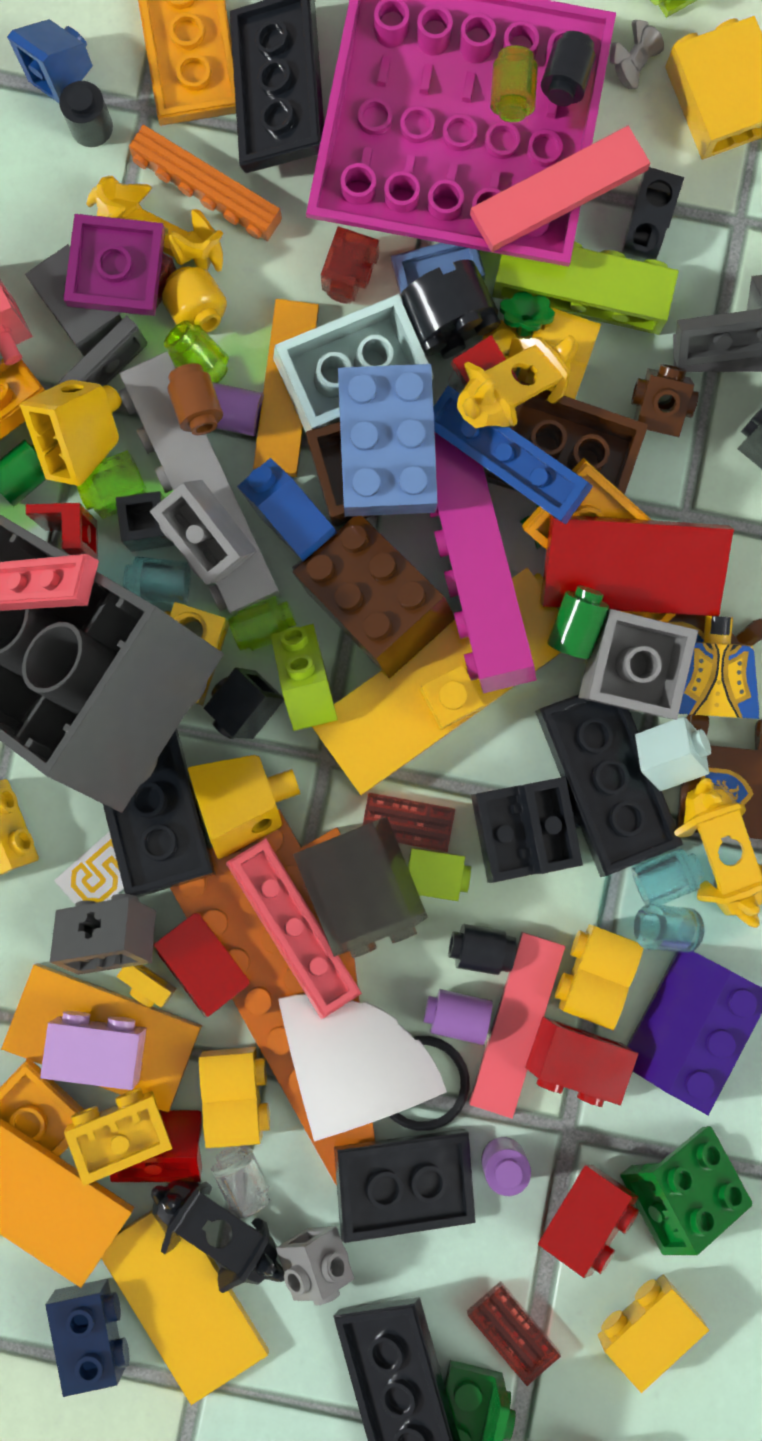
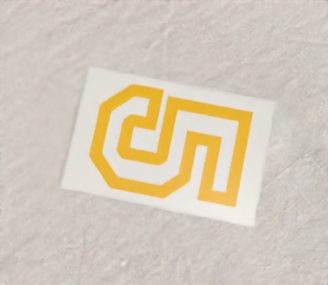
M110 832L54 880L74 904L79 901L111 900L113 895L119 894L124 889Z

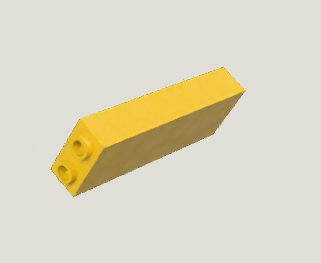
M527 567L512 577L536 672L562 653L547 644L559 610L557 607L542 606L540 599L543 576L540 573L533 575ZM455 620L390 679L380 671L336 702L334 707L338 720L312 726L361 796L515 687L512 686L483 694L479 679L473 680L472 683L484 707L440 730L420 689L422 685L461 665L465 667L468 673L464 654L471 653L472 648L469 637L460 639Z

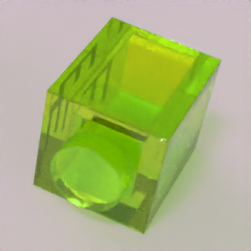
M128 450L103 459L86 481L77 486L85 508L87 510L94 508V511L102 519L117 514L116 497L148 493L137 464Z

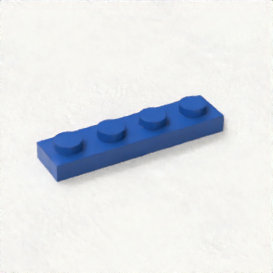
M448 385L433 406L434 432L566 525L593 486L509 427L485 426L475 429L463 419L457 408L460 393Z

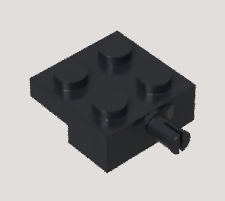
M566 777L471 794L487 883L583 866L576 829L581 827L575 812L572 811Z

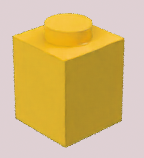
M463 665L422 685L420 689L440 730L484 707Z

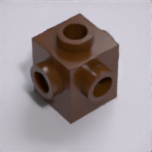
M660 364L659 370L648 368L645 379L638 378L633 390L631 404L637 406L634 420L648 424L647 430L680 437L685 417H693L699 397V392L693 391L694 383L691 378L685 377L686 370L667 364ZM671 395L668 400L659 401L662 396Z

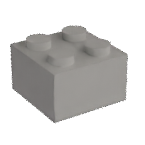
M608 609L591 657L587 659L578 698L661 718L677 720L698 630Z

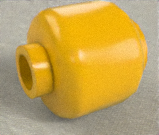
M189 266L181 267L171 273L166 280L162 292V301L181 331L190 334L209 333L218 327L226 311L227 300L206 269Z

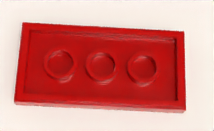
M551 515L540 602L543 607L560 608L565 592L576 591L577 586L581 585L603 593L602 601L609 605V609L617 611L719 616L734 529L730 525L573 515L565 525Z

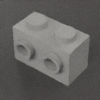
M203 480L183 482L149 511L159 523L164 535L177 546L187 559L191 570L206 585L225 579L257 552Z

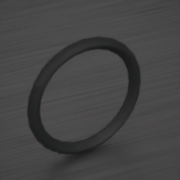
M414 1036L413 1038L419 1040L423 1045L433 1046L447 1053L456 1064L460 1075L458 1098L453 1107L438 1119L415 1121L399 1113L389 1116L394 1122L405 1128L416 1131H430L448 1124L461 1112L470 1090V1077L463 1058L452 1045L442 1039L431 1036Z

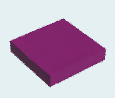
M74 214L64 292V302L67 307L155 316L166 231L163 223Z

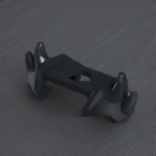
M175 1180L166 1186L159 1185L152 1189L151 1197L154 1201L152 1214L165 1232V1238L161 1247L163 1254L173 1250L181 1241L180 1237H182L227 1268L221 1267L218 1272L217 1281L221 1293L227 1292L244 1282L258 1285L264 1279L275 1282L285 1281L283 1268L276 1260L277 1245L269 1233L267 1222L260 1218H255L251 1222L255 1227L254 1229L204 1195H210L212 1186L207 1182L201 1184L198 1182ZM208 1220L211 1222L224 1220L230 1224L232 1236L225 1246L213 1247L207 1242L206 1231L202 1228Z

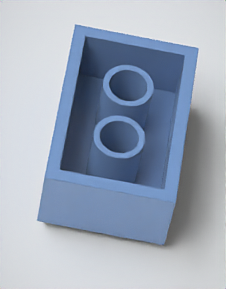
M431 364L338 368L345 517L435 513L438 502Z

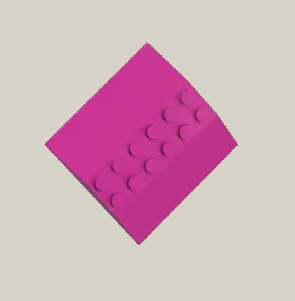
M349 0L306 218L491 252L470 216L471 207L592 145L616 12L551 0ZM567 31H579L588 35L593 40L596 59L583 99L578 103L568 106H558L552 103L543 93L541 81L555 41L560 39V36ZM581 206L492 253L569 267Z

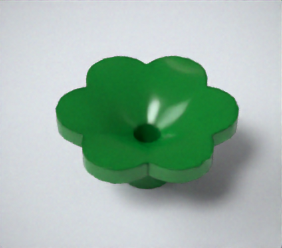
M517 292L512 296V299H504L500 303L499 311L504 315V323L510 327H516L517 334L523 337L532 335L533 331L541 329L542 325L550 324L554 320L555 312L550 308V300L541 295L532 296L527 292Z

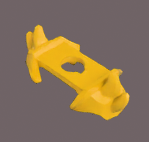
M108 175L102 177L98 185L92 188L86 205L92 207L97 203V216L163 223L166 230L163 252L174 257L177 264L183 265L193 259L196 267L208 271L212 262L217 272L222 271L223 250L220 240L223 232L221 230L215 231L200 210H191L193 231L187 232L142 209L139 203L152 189L148 184L119 183L113 176Z
M568 335L556 346L548 344L541 337L531 339L514 337L509 349V359L484 371L481 367L466 362L464 366L470 380L460 393L457 402V408L463 419L475 429L485 426L514 427L517 424L515 408L554 385L555 387L547 401L551 404L556 403L565 394L571 372L570 362L578 350V342L575 341L572 335ZM520 367L526 370L530 368L535 374L533 377L534 384L528 386L517 382L512 375V368Z
M703 778L696 785L695 789L688 792L684 824L674 831L676 836L684 838L692 836L697 829L710 862L717 888L705 880L698 887L697 900L716 903L726 916H737L748 926L757 928L760 926L758 914L762 904V865L757 863L742 819V815L746 812L745 805L737 803L722 786L713 785L710 778ZM726 836L739 842L742 847L741 858L733 865H725L721 862L718 854L719 847L723 843L721 838Z

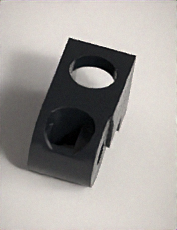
M649 167L648 171L643 173L624 239L623 252L647 259H657L666 230L671 223L684 177Z

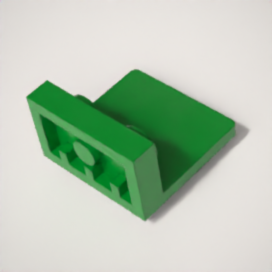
M711 1126L699 1129L660 1163L631 1165L620 1174L626 1188L639 1196L635 1205L662 1255H699L752 1206V1200Z
M450 1360L444 1385L460 1441H503L504 1439L510 1441L514 1431L516 1412L510 1409L511 1392L506 1391L503 1373Z

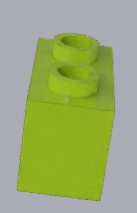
M314 623L301 627H291L284 631L270 634L281 690L293 731L338 720Z

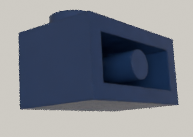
M108 1278L84 1283L81 1288L75 1285L56 1289L45 1306L63 1397L117 1386L125 1367L129 1366L130 1356L126 1338L119 1337L116 1321H119L121 1317L120 1301L116 1292L111 1293Z

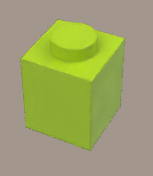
M410 848L404 893L459 901L460 892L468 893L472 867L464 865L465 856Z

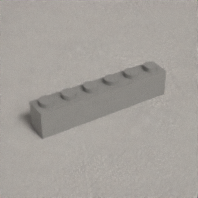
M167 351L119 373L125 388L118 390L129 415L137 412L143 427L136 431L147 454L155 451L162 466L154 470L165 493L174 491L183 482L203 480L257 550L254 555L225 579L216 582V585L209 587L218 609L223 611L228 608L232 617L236 618L280 598L281 595L207 435H193L192 432H186L180 428L167 390V386L170 383L168 375L175 369Z

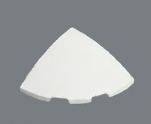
M305 993L278 999L291 1057L314 1141L375 1122L447 1092L441 1074L424 1045L419 1040H415L408 1031L398 1024L395 1017L368 1002L359 1003L351 1000L327 1017L321 1019Z

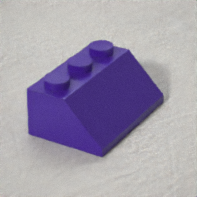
M680 944L627 1044V1047L639 1053L633 1072L671 1096L709 1116L762 1014V987Z

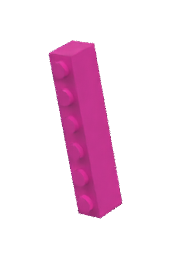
M434 432L438 504L435 513H430L431 518L440 517L442 529L434 531L440 557L449 556L452 570L444 571L450 598L459 596L462 611L454 612V617L460 639L469 637L472 648L471 653L464 654L471 681L479 679L483 694L536 681L535 667L483 466Z

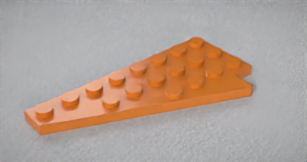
M278 809L282 821V826L279 829L221 859L217 858L213 847L210 848L209 851L215 875L171 887L170 889L186 918L194 913L200 914L249 979V985L234 996L232 1000L337 1186L334 1147L375 1141L373 1122L314 1141L291 1057L278 1000L281 997L305 992L226 865L227 861L262 840L267 839L358 986L341 832L336 827L301 847L283 813ZM359 996L354 998L352 1001L360 1003Z

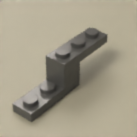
M762 275L751 276L747 311L677 320L674 358L678 367L762 356Z

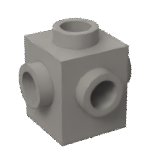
M337 1226L307 1228L276 1247L285 1273V1283L294 1301H313L315 1305L329 1303L339 1297V1289L354 1280L348 1261V1253L343 1246Z

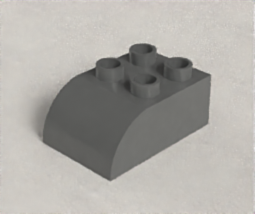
M0 515V562L70 556ZM96 571L89 603L86 606L0 611V741L47 777L122 813L138 787L153 773L158 756L189 708L202 697L208 678L224 653L153 604Z

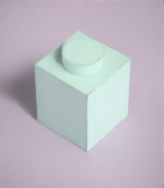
M685 716L635 734L641 772L659 791L710 774L707 756L711 755L709 740L702 729L696 730Z

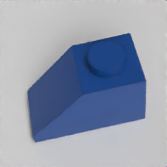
M50 19L13 29L7 36L28 82L58 103L64 88L75 81H82L93 67L86 49L87 42L73 28L66 26L63 29Z
M271 458L253 470L237 486L258 516L302 561L307 559L337 533L335 528L297 483Z

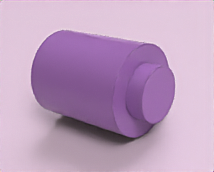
M212 382L223 411V418L217 423V429L256 436L264 394Z
M439 989L437 997H428L423 1022L431 1024L430 1033L484 1045L490 1025L493 1001Z
M499 1137L493 1139L485 1146L481 1156V1163L490 1188L503 1196H514L521 1193L528 1186L531 1178V1167L521 1145L511 1138Z

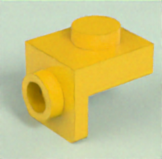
M145 965L124 967L116 976L132 987L129 994L134 999L149 1008H152L154 1003L160 1008L163 1007L177 989Z

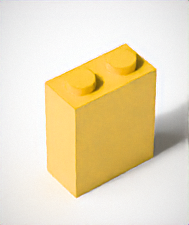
M755 15L741 21L737 18L729 19L721 23L713 31L702 35L691 33L680 38L672 47L665 69L701 160L761 139L762 32Z

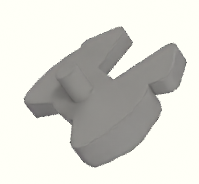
M643 20L632 21L635 45L630 52L619 42L611 44L610 63L616 64L617 76L628 89L638 88L640 71L650 57L658 55L664 50V41L661 33L655 27L649 25L647 21Z

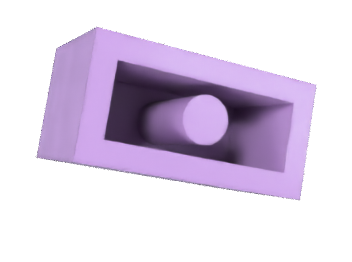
M63 1011L62 1017L58 1016L48 1022L41 1079L132 1090L139 1083L147 1028L135 1026L134 1019L108 1017V1022L106 1023L90 1021L91 1014L86 1012Z

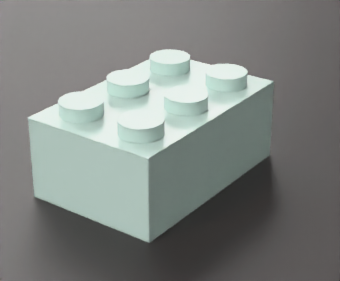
M399 294L275 345L273 356L305 432L340 422L338 368L429 364Z

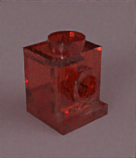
M337 226L321 272L322 291L327 292L331 299L340 303L350 304L352 301H355L359 287L367 288L374 264L377 265L379 259V240Z

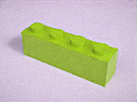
M574 241L569 267L501 254L492 297L503 300L512 299V296L517 292H527L532 296L541 295L550 300V308L552 307L586 319L659 335L668 321L679 270L668 268L666 263L659 260L649 259L641 262L627 259L624 254L615 250L597 252L584 249L581 244Z

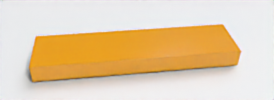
M283 299L275 300L263 390L264 397L261 405L253 470L271 458L290 477H297L303 426L274 362V348L278 343L317 328L319 304Z

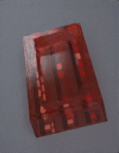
M368 793L361 836L448 852L455 808Z
M501 1281L467 1310L468 1317L526 1386L561 1357L558 1348Z

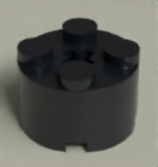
M464 259L453 262L456 270L444 275L440 267L412 282L400 294L403 306L426 357L439 352L443 359L453 357L466 348L465 341L475 335L482 336L488 334L501 324L498 317V309L475 262L472 260Z

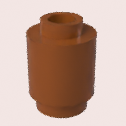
M196 363L185 364L175 368L168 375L170 383L167 386V390L180 428L183 431L192 432L193 435H204L212 432L217 428V423L223 418V411L209 373L204 372L203 367Z

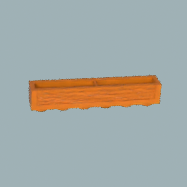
M144 124L129 145L133 157L132 160L140 168L146 169L148 167L163 182L169 183L170 181L174 183L184 195L188 197L195 196L207 209L211 211L216 209L221 212L223 217L231 224L237 225L238 223L245 227L252 237L256 239L261 237L269 241L280 224L282 216L279 207Z

